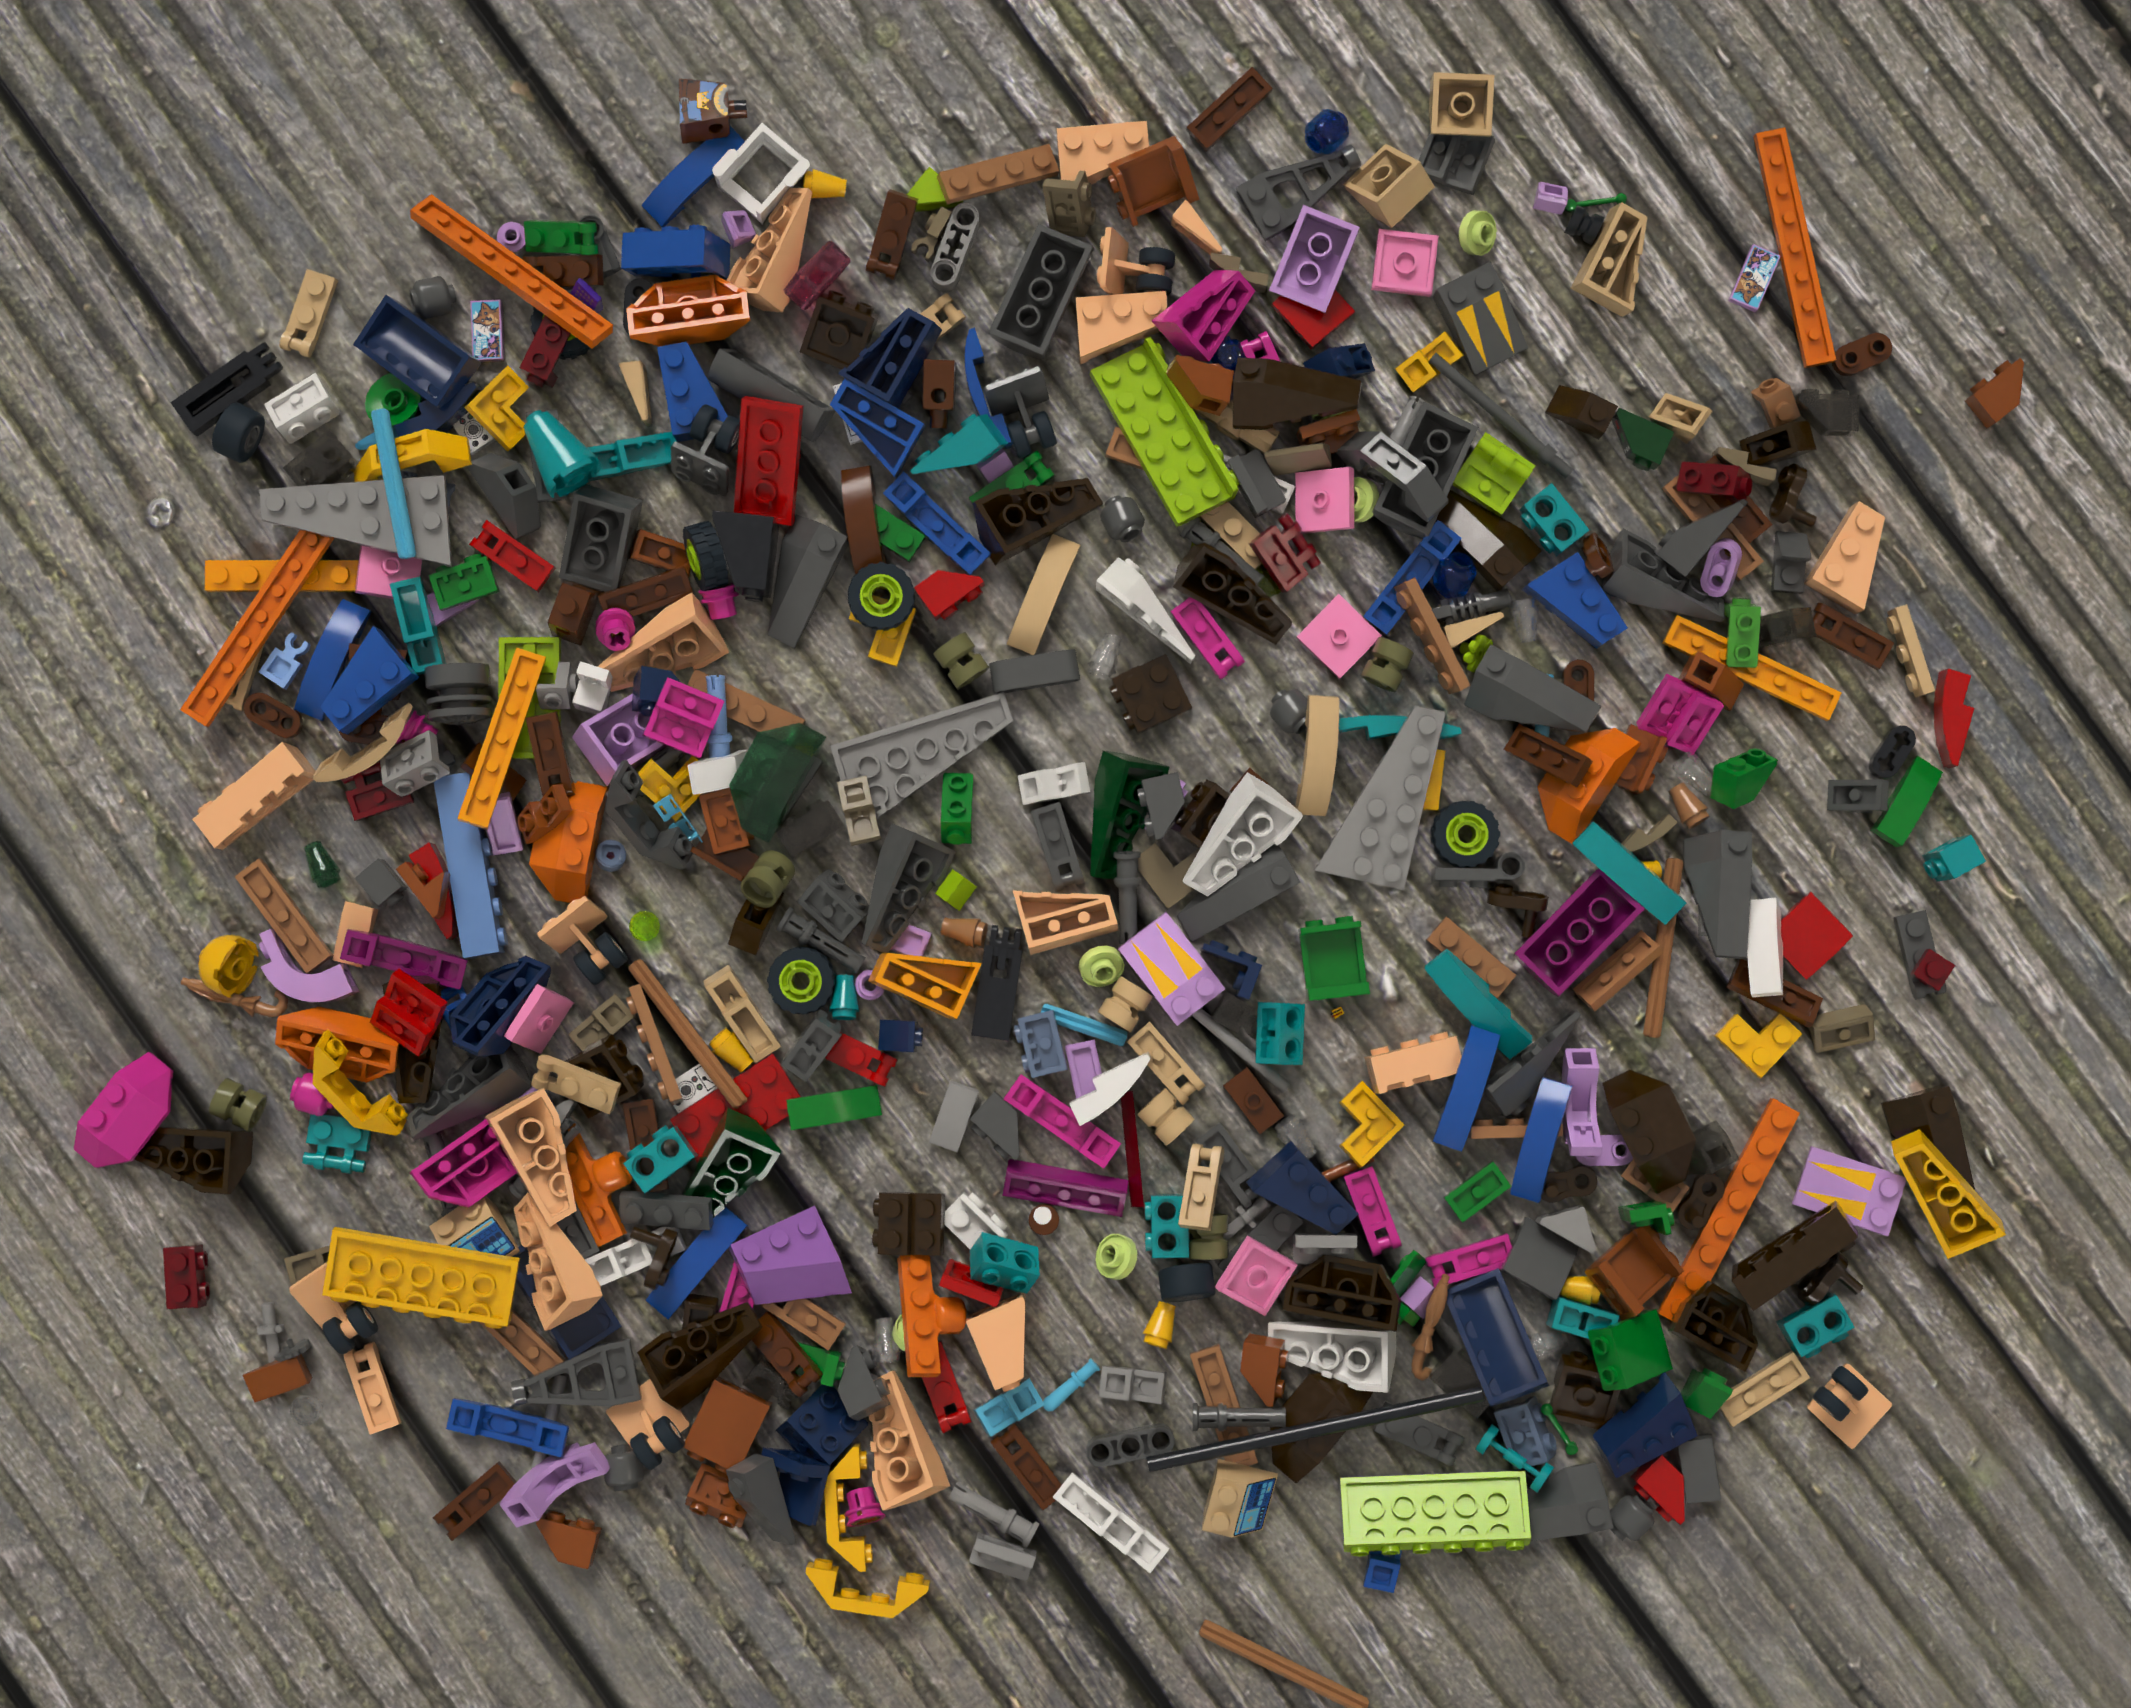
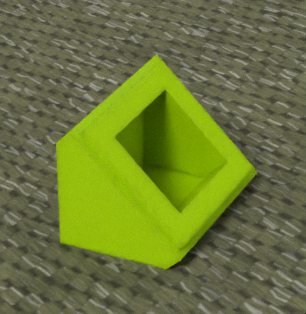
M952 869L935 894L960 911L977 886Z

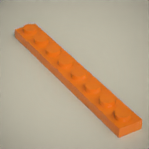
M1786 128L1759 132L1753 138L1804 368L1833 363L1836 361Z
M432 194L410 209L411 219L591 349L613 333L612 323Z
M299 530L180 710L209 728L334 540L333 537L329 538Z
M1770 1098L1724 1184L1725 1191L1723 1197L1711 1209L1707 1223L1700 1229L1681 1265L1684 1272L1674 1278L1657 1310L1658 1314L1672 1321L1680 1303L1707 1281L1711 1282L1800 1112L1774 1098Z

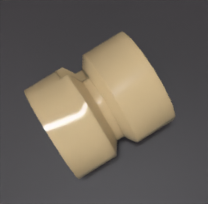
M1120 976L1112 988L1113 997L1105 999L1098 1013L1131 1033L1140 1019L1138 1012L1146 1010L1153 996Z
M1164 1088L1137 1115L1148 1127H1156L1155 1135L1167 1146L1195 1119L1184 1107L1177 1108V1099Z

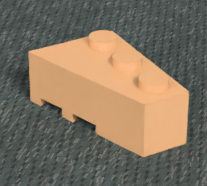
M1147 121L1057 128L1060 180L1075 181L1079 171H1086L1087 181L1092 185L1098 180L1110 176L1109 163L1149 147Z
M1166 291L1076 297L1075 308L1080 365L1102 354L1113 352L1115 349L1131 342L1134 343L1161 332L1153 324L1152 320L1167 309Z
M1860 501L1852 505L1804 584L1855 615L1865 610L1885 516Z
M1013 890L1030 955L1118 931V923L1110 895L1033 893Z
M1446 1031L1430 1035L1431 1041L1419 1044L1418 1039L1401 1042L1400 1049L1389 1051L1388 1046L1370 1050L1372 1056L1364 1058L1372 1091L1382 1094L1388 1092V1090L1409 1087L1417 1083L1455 1075L1461 1059L1457 1036L1449 1037Z

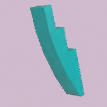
M672 432L617 440L612 444L587 447L599 458L602 467L596 476L592 471L586 478L590 482L671 464V446L676 440Z
M1365 715L1339 718V733L1364 729L1366 740L1397 735L1407 717ZM1443 723L1439 740L1459 736L1462 734L1461 728Z
M1594 821L1572 843L1617 885L1665 925L1686 904L1685 900L1666 885L1658 875L1639 861L1631 851Z
M1445 949L1425 965L1426 972L1475 1027L1501 1035L1497 1048L1509 1059L1513 1058L1532 1043V1035L1511 1018V1010L1490 993L1489 984L1448 949Z

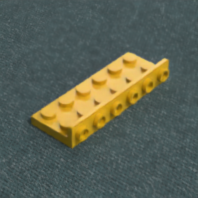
M334 1227L331 1235L322 1295L331 1297L330 1299L335 1302L353 1300L361 1302L363 1306L377 1308L382 1305L392 1307V1310L400 1313L417 1311L423 1312V1315L429 1318L447 1316L453 1317L454 1321L459 1323L476 1321L484 1323L486 1327L499 1329L503 1326L508 1327L512 1319L513 1312L511 1310L520 1258Z

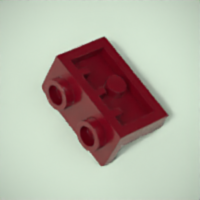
M203 1244L163 1248L166 1308H201L207 1306L206 1300L210 1298V1285L208 1282H205L208 1254L206 1251H203Z

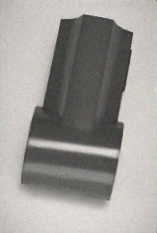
M585 215L579 222H596L600 228L598 235L594 239L595 244H598L599 254L603 255V278L614 275L621 270V267L608 237L607 230L600 218L595 215Z

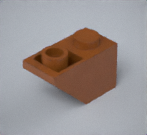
M1175 356L1168 366L1166 374L1192 409L1220 416L1230 403L1234 371L1226 369L1219 364H1208L1195 360L1191 356Z
M2021 358L2012 364L2006 360L1993 370L1996 375L1993 379L1987 382L1983 378L1969 389L1972 395L1964 401L1986 428L1998 422L2020 405L2024 362Z
M1699 651L1688 658L1678 678L1723 703V708L1727 711L1732 710L1744 686V683L1726 665Z
M1249 1333L1243 1343L1240 1372L1265 1405L1273 1407L1277 1399L1283 1398L1285 1380L1281 1379L1282 1369L1287 1367L1289 1351L1284 1350V1339Z
M548 1510L547 1514L544 1513L540 1520L536 1522V1525L557 1561L589 1569L594 1561L602 1528L596 1527L595 1522L592 1520L577 1518V1521L565 1519L566 1515L564 1513Z

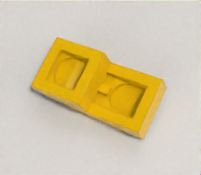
M1446 331L1395 368L1413 393L1441 374L1440 371L1428 362L1435 353L1439 354L1450 365H1453L1465 356Z

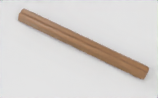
M1667 858L1663 882L1679 894L1684 862L1678 858ZM1677 914L1666 925L1658 919L1655 942L1660 945L1664 953L1652 962L1643 1034L1646 1037L1659 1038L1661 1036Z
M641 959L634 961L628 967L631 974L732 1108H740L747 1102V1097L645 962Z
M1205 1620L1200 1627L1199 1635L1346 1708H1368L1369 1700L1367 1697L1209 1620Z

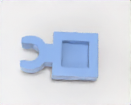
M292 632L285 639V649L282 651L275 647L259 670L260 674L287 690L303 664L297 661V658L306 654L311 646L310 643L304 641L300 648L295 649L293 643L297 635Z

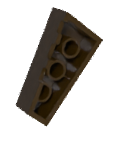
M1835 1200L1733 1265L1732 1282L1751 1309L1755 1311L1787 1287L1797 1283L1813 1269H1818L1830 1260V1257L1837 1252L1843 1253L1856 1244L1855 1240L1858 1238V1230Z

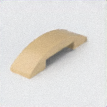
M1052 534L1007 642L1008 646L1030 655L1036 654L1067 575L1079 551L1080 544Z
M1308 695L1305 718L1307 733L1301 784H1298L1296 809L1302 815L1326 816L1332 793L1337 758L1339 697Z
M408 702L388 716L379 731L382 736L351 757L342 748L321 762L312 778L316 782L336 781L356 775L377 763L395 745L411 715L413 706Z

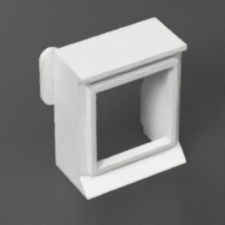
M761 123L737 151L735 149L728 150L713 167L712 172L715 176L717 187L763 225L767 216L778 205L788 189L793 188L804 174L809 171L810 163L766 125ZM763 145L790 167L791 170L761 204L732 179Z

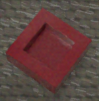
M1926 949L1910 975L1933 990L1939 991L1955 965L1933 950Z

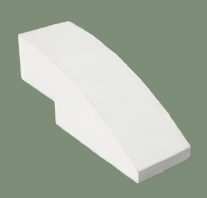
M1777 898L1750 900L1747 958L1752 998L1783 995V941L1781 938V909Z
M1149 1052L1093 1077L1092 1081L1096 1090L1069 1103L1079 1126L1106 1111L1132 1087L1151 1059Z

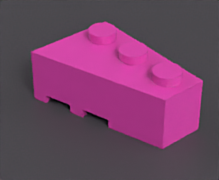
M1214 270L1155 317L1152 322L1182 356H1191L1195 360L1209 362L1256 290L1239 271Z

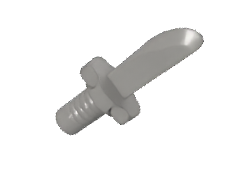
M1261 1197L1248 1209H1245L1242 1204L1239 1205L1236 1210L1240 1215L1228 1224V1232L1223 1235V1238L1226 1240L1230 1239L1246 1224L1254 1229L1258 1225L1254 1218L1271 1206L1270 1202Z
M267 1302L261 1304L264 1326L257 1327V1334L266 1335L268 1361L271 1363L276 1361L274 1355L280 1354L277 1333L284 1332L285 1329L284 1324H276L274 1302Z

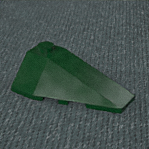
M1102 752L1095 777L1090 876L1106 879L1117 877V859L1113 858V853L1132 851V840L1139 828L1144 829L1145 827L1144 819L1148 810L1147 806H1140L1137 789L1142 788L1141 783L1144 779L1168 774L1169 766L1125 753Z
M727 1108L682 1195L712 1198L714 1218L736 1196H742L750 1185L757 1180L761 1181L768 1175L779 1157L781 1149L755 1119Z

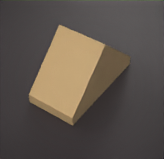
M1665 393L1649 418L1654 423L1674 431L1673 435L1687 444L1696 436L1712 410L1703 405Z

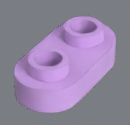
M1722 538L1709 549L1700 579L1703 591L1708 593L1709 596L1721 597L1733 586L1742 557L1741 548L1734 540ZM1724 549H1727L1731 553V556H1727L1724 552ZM1716 575L1722 578L1723 583L1717 581Z
M1619 1134L1600 1135L1602 1142L1601 1156H1574L1580 1164L1586 1166H1622L1633 1160L1622 1135ZM1620 1144L1625 1147V1153L1622 1156H1618L1615 1151L1616 1147Z

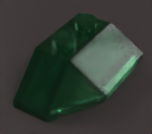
M801 723L757 733L729 784L742 830L770 843L827 739L826 736Z

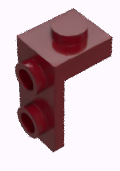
M546 315L519 367L527 376L526 381L539 388H543L544 384L553 388L558 378L553 370L571 333Z
M1684 461L1681 463L1676 489L1683 493L1724 496L1730 502L1735 503L1742 499L1746 500L1747 496L1750 495L1752 479L1751 475L1740 466Z

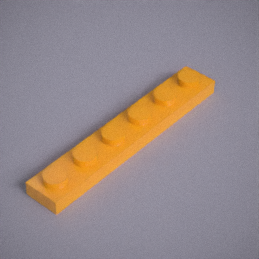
M205 560V591L259 592L279 560ZM320 560L299 592H355L359 560Z
M1679 615L1674 617L1662 644L1688 656L1699 651L1726 665L1727 638ZM1759 653L1758 664L1755 668L1728 667L1741 681L1825 721L1830 720L1842 692Z
M516 647L457 818L458 821L488 830L546 661L545 656Z

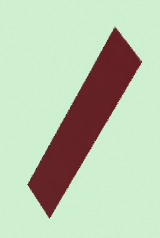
M1127 1091L1121 1097L1130 1202L1131 1207H1144L1133 1091Z

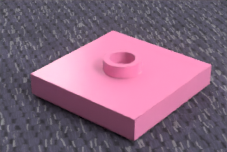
M1379 229L1371 290L1431 297L1439 236Z
M1343 467L1295 473V521L1302 528L1300 531L1302 534L1354 529V468Z
M360 545L355 593L393 599L390 584L420 577L422 560L414 557L401 559L398 557V553Z
M1338 594L1296 638L1340 679L1376 643L1378 637L1382 635Z
M537 984L505 1032L504 1037L513 1043L541 1054L574 1002Z
M1247 1235L1218 1280L1215 1288L1219 1292L1266 1316L1298 1264Z

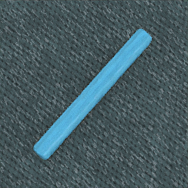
M376 409L371 412L397 553L399 558L409 559L416 556V550L390 414L386 409Z

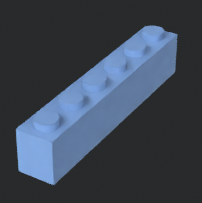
M467 772L444 776L434 782L448 872H450V884L462 956L464 959H472L505 953L504 946L508 945L505 928L500 927L499 916L503 915L500 898L495 897L494 886L498 885L495 868L490 867L489 856L493 855L489 838H485L483 828L458 821L457 819L472 777Z

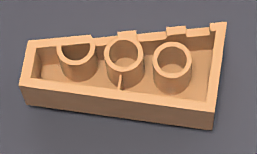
M281 742L241 778L227 786L219 797L201 806L197 811L199 814L192 820L214 848L223 850L314 780L312 777L316 771L298 747Z

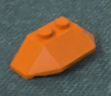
M717 275L655 283L634 304L626 308L630 338L656 346L687 342L690 345L724 340L750 322L747 292Z
M1616 728L1571 735L1564 746L1587 756L1593 762L1578 787L1548 773L1544 775L1537 787L1548 830L1572 844L1587 828L1641 743Z
M580 781L574 783L575 795L567 796L572 811L553 830L533 842L529 865L556 901L571 903L584 896L588 897L595 852L607 798L605 793L609 788L607 786Z
M320 1006L280 1015L277 1018L275 1044L281 1049L284 1048L292 1058L309 1070H313L314 1048L323 1032L328 1029L336 1038L342 1041L348 1050L339 1068L348 1079L367 1083L387 1073H393L397 1068L399 1043L370 1023L371 1018Z

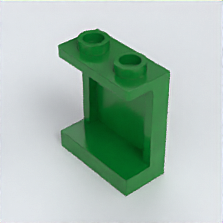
M1353 916L1335 918V924L1323 925V920L1306 921L1305 927L1298 929L1307 1001L1370 994L1360 930L1362 925L1361 921L1354 922Z
M1657 1309L1644 1310L1635 1317L1622 1320L1605 1328L1588 1331L1604 1391L1628 1389L1673 1369Z

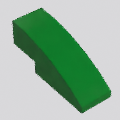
M1918 755L1915 756L1888 798L1887 811L1881 813L1870 831L1895 847L1903 846L1927 806L1943 772Z
M877 1085L786 1099L791 1130L882 1115Z

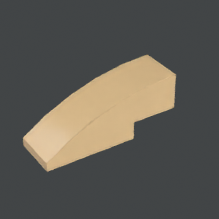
M730 965L725 966L703 981L706 990L721 1010L723 1017L755 1063L781 1047L776 1036Z

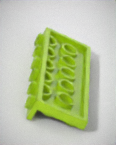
M1151 336L1144 339L1143 345L1090 370L1089 375L1176 527H1179L1235 499L1239 482L1235 473L1232 470L1228 471L1223 462L1224 455L1217 444L1213 445L1208 436L1209 429L1205 421L1198 419L1194 409L1188 405L1167 376L1168 365L1164 360L1165 353L1159 343H1154Z
M1525 1471L1340 1478L1344 1552H1350L1351 1556H1367L1369 1551H1381L1383 1555L1400 1554V1550H1413L1414 1554H1427L1431 1552V1549H1444L1445 1553H1458L1462 1551V1548L1474 1547L1477 1552L1492 1551L1493 1547L1506 1546V1550L1518 1551L1523 1550L1525 1546L1530 1544L1531 1527Z

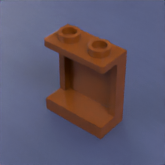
M1175 136L1108 164L1111 173L1107 177L1112 192L1114 194L1118 193L1120 202L1116 203L1118 212L1122 220L1127 218L1133 227L1139 225L1137 217L1184 197L1189 203L1200 200L1183 146Z
M1647 1225L1631 1228L1584 1272L1616 1314L1619 1315L1620 1319L1625 1320L1637 1316L1645 1309L1642 1305L1670 1279L1682 1274L1684 1270L1679 1265L1678 1258L1662 1243L1658 1232Z
M718 1376L713 1381L683 1448L688 1450L687 1455L698 1461H704L706 1458L716 1463L714 1467L717 1470L727 1474L726 1469L746 1458L773 1402Z

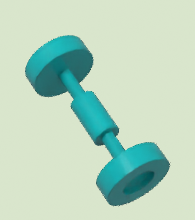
M1492 1424L1475 1450L1483 1455L1490 1445L1504 1454L1503 1458L1520 1470L1524 1468L1536 1477L1530 1488L1538 1493L1555 1467L1546 1462L1541 1471H1537L1527 1464V1459L1510 1447L1506 1449L1494 1441L1500 1429Z

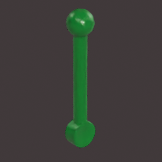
M1619 193L1616 197L1579 202L1569 199L1565 210L1573 212L1577 205L1587 207L1610 203L1619 204L1621 202L1625 204L1627 197L1625 194Z
M1548 1403L1543 1404L1541 1412L1548 1416L1566 1444V1453L1569 1455L1576 1454L1578 1452L1577 1444L1570 1441L1552 1413L1553 1407Z

